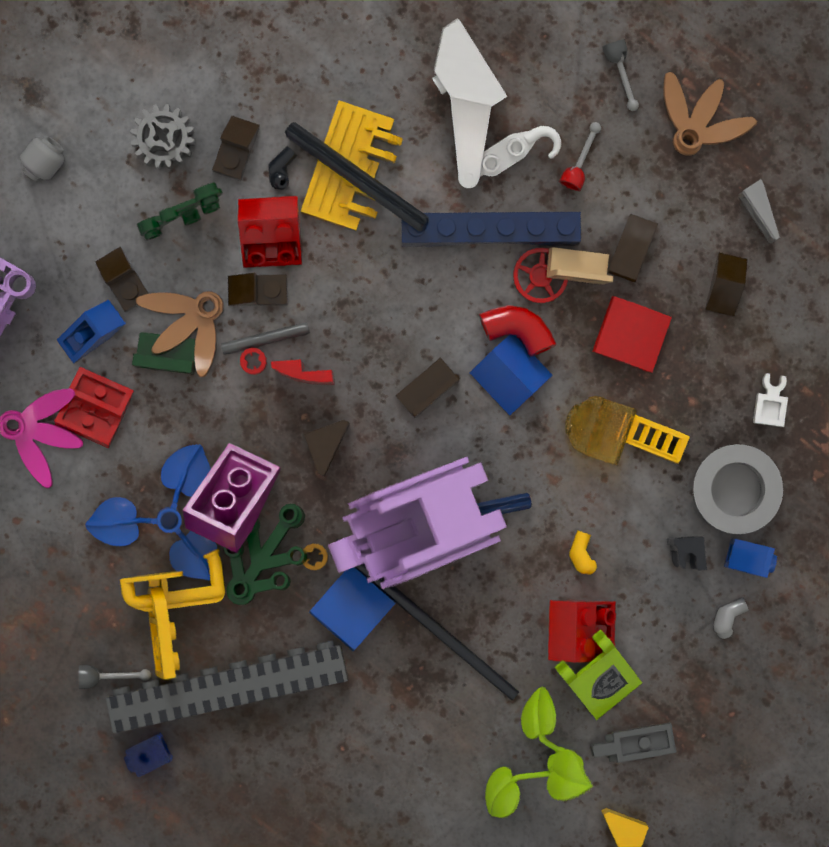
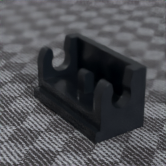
M703 536L667 539V545H670L671 558L675 567L680 565L681 568L685 569V561H689L691 569H698V571L707 570Z

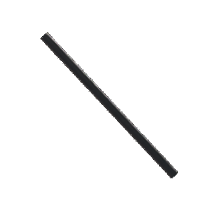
M365 563L355 566L366 578L370 577ZM384 577L372 581L375 586L510 700H513L518 695L519 691L394 585L382 589L380 583L385 581Z

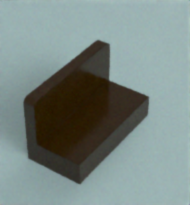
M440 357L401 390L396 397L415 419L459 382L460 378L457 374H454Z

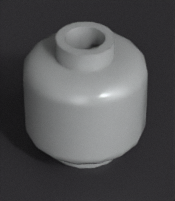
M35 137L20 155V161L24 166L22 171L35 181L38 178L50 180L65 161L62 153L64 149L51 137Z

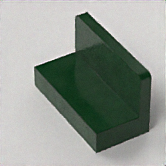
M146 332L139 334L137 354L133 353L132 366L194 375L196 339L187 338L177 347L155 355L151 349L161 334Z

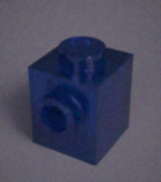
M161 732L126 749L127 756L124 757L127 768L131 773L135 772L138 778L174 759Z

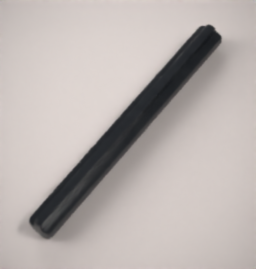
M292 122L285 131L287 138L414 229L421 232L428 225L429 218L427 215L299 124Z

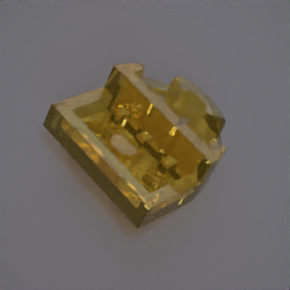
M598 396L588 397L589 399L580 404H575L569 411L565 422V432L568 434L572 447L588 457L618 466L637 410Z

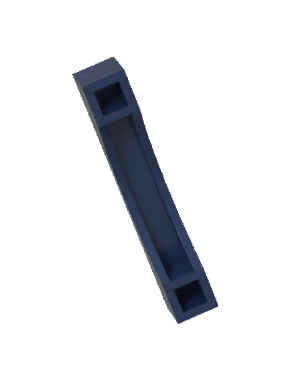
M581 212L424 213L428 216L429 223L421 232L402 220V247H434L459 244L578 246L581 242Z

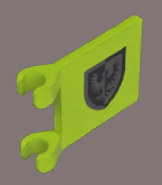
M599 630L592 638L603 652L575 674L564 660L555 666L557 672L596 720L642 684V681L602 630Z

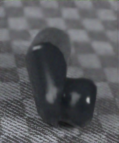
M288 146L268 165L269 182L273 188L283 190L289 185L287 166L297 157Z

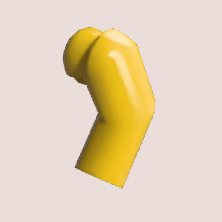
M577 530L569 557L579 573L591 575L597 569L596 561L591 560L586 551L591 535Z

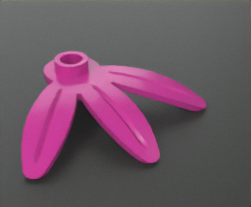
M70 388L55 390L39 397L27 406L22 413L16 410H9L0 416V434L6 439L15 440L18 452L26 468L45 488L52 486V475L45 456L33 439L60 448L72 449L83 446L82 439L71 431L50 423L38 422V420L56 413L74 398L75 392ZM9 420H16L19 426L16 429H10L7 426V422Z

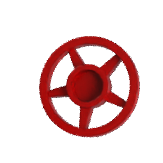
M534 248L525 252L518 259L513 270V281L517 291L522 297L534 303H547L555 300L563 293L568 283V280H563L558 292L553 293L550 286L553 278H546L547 265L545 264V253L549 254L548 248ZM540 253L539 263L532 268L521 265L522 261L529 255ZM519 269L529 274L531 283L525 291L519 284ZM534 287H544L550 297L535 298L528 295V293Z

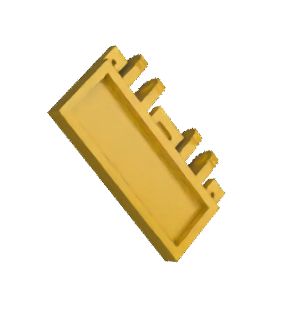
M339 100L324 143L375 178L380 163L368 159V156L395 163L397 156L389 151L372 147L374 139L376 138L395 146H400L403 139L378 129L381 128L391 132L395 119ZM318 160L301 208V213L357 231L360 218L349 215L350 211L373 219L378 214L373 208L353 203L355 194L368 197L371 200L374 199Z

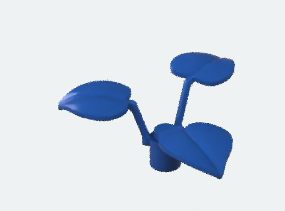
M199 444L183 447L174 452L163 464L161 481L165 487L176 490L171 507L161 509L157 514V518H136L137 510L131 501L122 497H113L99 505L86 522V529L96 539L106 544L126 546L137 540L139 536L137 523L158 524L162 531L167 533L175 532L181 539L174 542L169 551V560L172 567L176 571H183V576L210 581L207 559L203 558V555L218 549L215 542L192 531H189L185 536L179 528L182 522L181 515L176 510L180 493L182 492L184 495L192 497L211 470L203 447Z

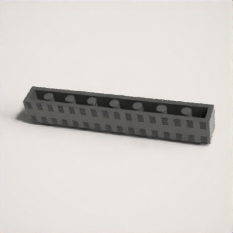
M331 640L316 644L317 649L305 652L304 647L287 650L288 656L276 658L275 653L258 657V663L247 665L246 660L229 663L230 669L218 671L217 666L199 670L200 676L189 678L188 673L176 675V678H171V682L160 684L159 679L141 683L142 688L133 691L130 690V686L113 689V695L105 698L113 733H118L346 682L349 678L341 644L334 645V641Z

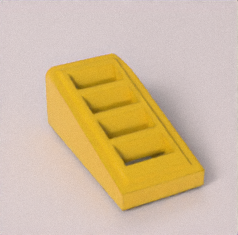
M633 414L622 442L674 464H679L690 436ZM640 423L645 426L637 441L633 437ZM652 428L655 430L650 445L644 444L649 430ZM661 433H664L667 436L661 450L656 448ZM672 439H678L673 453H667Z

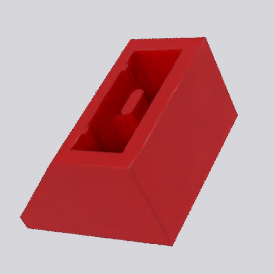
M298 196L238 199V228L243 268L302 265Z
M550 600L548 660H564L565 662L573 663L591 662L603 652L592 638L599 630H602L615 646L616 602Z

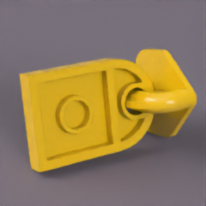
M219 549L203 555V558L207 559L211 586L168 591L167 578L183 576V571L155 573L120 579L124 601L135 609L148 612L155 674L159 678H176L175 671L180 670L178 653L173 652L172 640H176V630L174 622L169 621L168 609L217 603L225 596ZM148 581L149 587H153L148 588L146 595H135L134 582Z

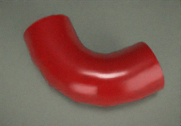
M507 305L479 314L481 324L489 341L504 335H516L523 341L530 357L546 352L557 345L551 331L542 318L527 308Z

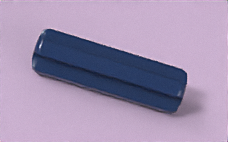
M529 493L480 502L477 503L481 516L498 509L501 510L502 514L530 509L532 503Z

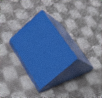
M511 334L498 344L470 372L471 376L509 416L553 376L535 356L530 357L525 345L515 335Z

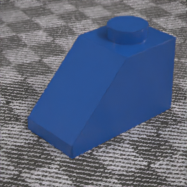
M107 300L85 311L57 341L74 364L113 337L126 323L112 303Z

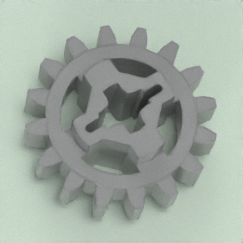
M165 104L163 111H160L157 105H153V113H149L145 109L142 110L145 118L143 120L135 118L134 121L139 127L138 129L130 130V133L137 137V139L131 141V145L133 147H140L135 153L138 158L146 155L144 163L149 166L152 161H155V167L159 170L162 167V163H166L169 169H172V161L174 160L183 164L181 155L190 156L191 152L187 146L195 145V140L189 137L195 130L193 127H186L190 122L188 116L180 119L181 110L177 108L172 113L169 104ZM167 118L173 121L162 123L158 122L157 119ZM147 126H149V137L144 142V132ZM156 127L164 134H167L169 147L165 142L163 143L162 140H159ZM180 132H182V141L180 146L177 148L176 138L181 134ZM160 150L168 152L169 155L159 156L153 153Z

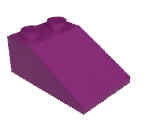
M229 443L184 507L185 528L237 553L252 531L281 470L280 467Z

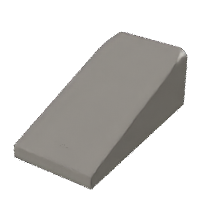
M760 179L739 194V198L767 241L772 244L780 237L763 181Z

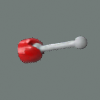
M593 122L590 125L589 129L591 132L576 166L567 168L560 178L559 182L571 190L581 191L584 185L585 174L581 167L595 135L601 131V125L598 122Z

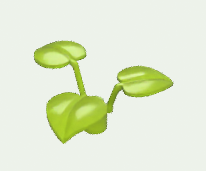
M545 687L538 688L526 702L521 715V725L524 734L529 739L539 737L541 743L555 751V754H552L547 762L549 771L512 776V772L508 767H500L495 770L487 782L485 792L486 806L491 817L505 818L516 810L520 799V790L516 784L519 780L548 777L547 790L553 799L559 801L576 798L593 787L585 774L582 758L572 750L555 745L545 736L554 731L556 724L555 707Z

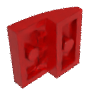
M612 296L592 352L617 362H623L645 372L653 373L672 317Z
M302 360L271 361V368L275 372L292 380L313 385H335L334 372L332 370L304 371Z
M79 367L69 387L73 389L75 396L67 405L60 409L54 423L109 449L131 401L134 390Z

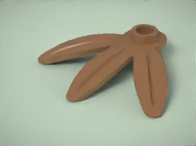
M672 72L665 74L664 101L670 120L677 129L673 137V145L679 153L686 156L694 155L701 149L702 144L711 145L732 141L756 126L757 120L755 118L742 117L706 127L720 103L724 88L723 80H716L705 90L689 118L686 100L677 77ZM683 139H688L691 142V146L685 144Z
M211 291L199 294L196 299L175 293L160 292L138 296L136 304L142 308L165 314L185 313L184 316L172 323L159 336L151 349L153 354L158 355L177 347L198 328L194 352L197 375L205 377L210 370L215 356L216 328L214 320L223 312L224 305L221 297ZM207 301L214 303V309L211 312H207L204 308V304Z

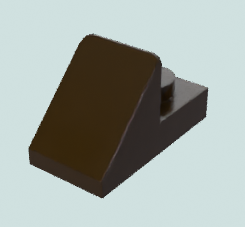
M231 116L220 137L222 143L212 171L241 181L260 125Z
M121 247L95 261L105 283L111 288L124 312H128L138 306L136 304L138 296L149 294Z
M246 273L228 276V306L288 305L287 274L257 275L256 273Z

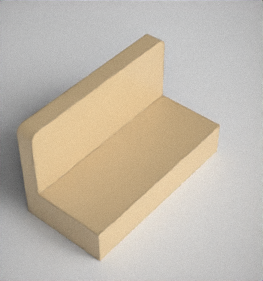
M555 247L549 248L546 278L601 285L613 282V276L607 275L609 254Z

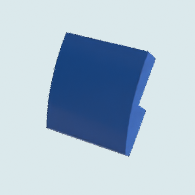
M353 567L343 572L309 613L354 651L395 605V602L372 582L368 583L367 578Z

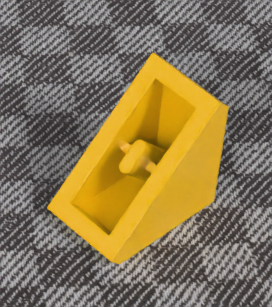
M608 808L601 810L617 847H642L649 828L645 822Z

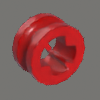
M248 348L241 354L240 365L246 373L257 375L265 370L267 358L260 349ZM253 353H257L260 355L258 360L261 362L259 368L254 366V369L251 370L247 368L249 363L246 357L249 354L253 357Z

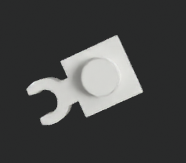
M766 373L762 379L766 393H758L756 396L753 423L784 427L788 397L780 396V391L786 386V376H780L778 386H772L769 381L770 374Z

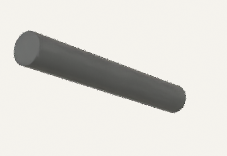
M307 322L221 343L223 354L226 355L309 334L310 331Z

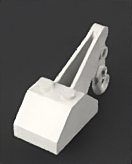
M457 18L443 27L434 66L436 76L432 79L441 94L448 92L450 95L459 183L465 188H473L477 185L480 176L498 175L523 159L534 143L545 136L553 141L554 147L548 157L550 159L554 158L561 149V139L557 131L549 126H539L530 131L510 134L484 151L491 106L506 98L507 95L460 20Z

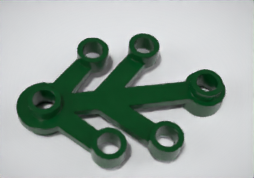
M209 183L193 191L194 199L166 208L159 212V216L139 222L137 227L140 235L144 236L146 240L157 238L162 235L161 229L163 226L179 217H182L185 225L201 220L198 209L195 208L201 206L204 215L219 210L218 197L223 194L222 189L218 188L216 183Z
M286 504L281 508L279 512L280 521L262 548L259 536L260 521L257 519L247 537L251 565L246 573L241 557L244 552L243 544L235 554H231L230 550L224 547L225 554L230 557L233 578L227 585V596L233 603L246 605L254 599L256 593L273 589L283 591L290 586V577L280 571L275 572L269 579L257 581L256 579L263 570L290 564L299 566L306 562V551L297 546L290 548L287 553L273 555L289 529H296L303 524L305 513L301 507L295 504ZM293 510V519L287 520L286 513ZM296 551L301 552V558L298 561L293 560V554ZM280 576L285 578L282 586H278L276 583L277 578ZM243 584L245 591L243 594L238 595L237 587Z

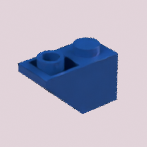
M731 538L724 567L767 578L769 572H774L777 563V556L773 555L775 548Z

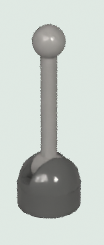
M625 39L602 46L606 58L618 66L628 98V109L630 111L637 110L639 103L633 97L623 65V60L627 56Z
M79 665V689L92 688L98 684L100 679L140 678L143 681H148L151 678V672L147 669L132 673H99L98 669L94 666Z

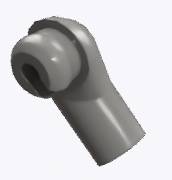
M743 597L718 609L713 624L714 631L718 637L722 639L729 638L733 634L732 627L735 617L749 611Z

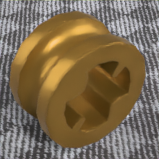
M313 543L304 548L306 553L313 552L314 548H317L321 551L319 555L323 554L322 562L317 561L315 565L308 563L310 559L306 560L303 565L310 570L321 569L328 561L327 550L320 544Z

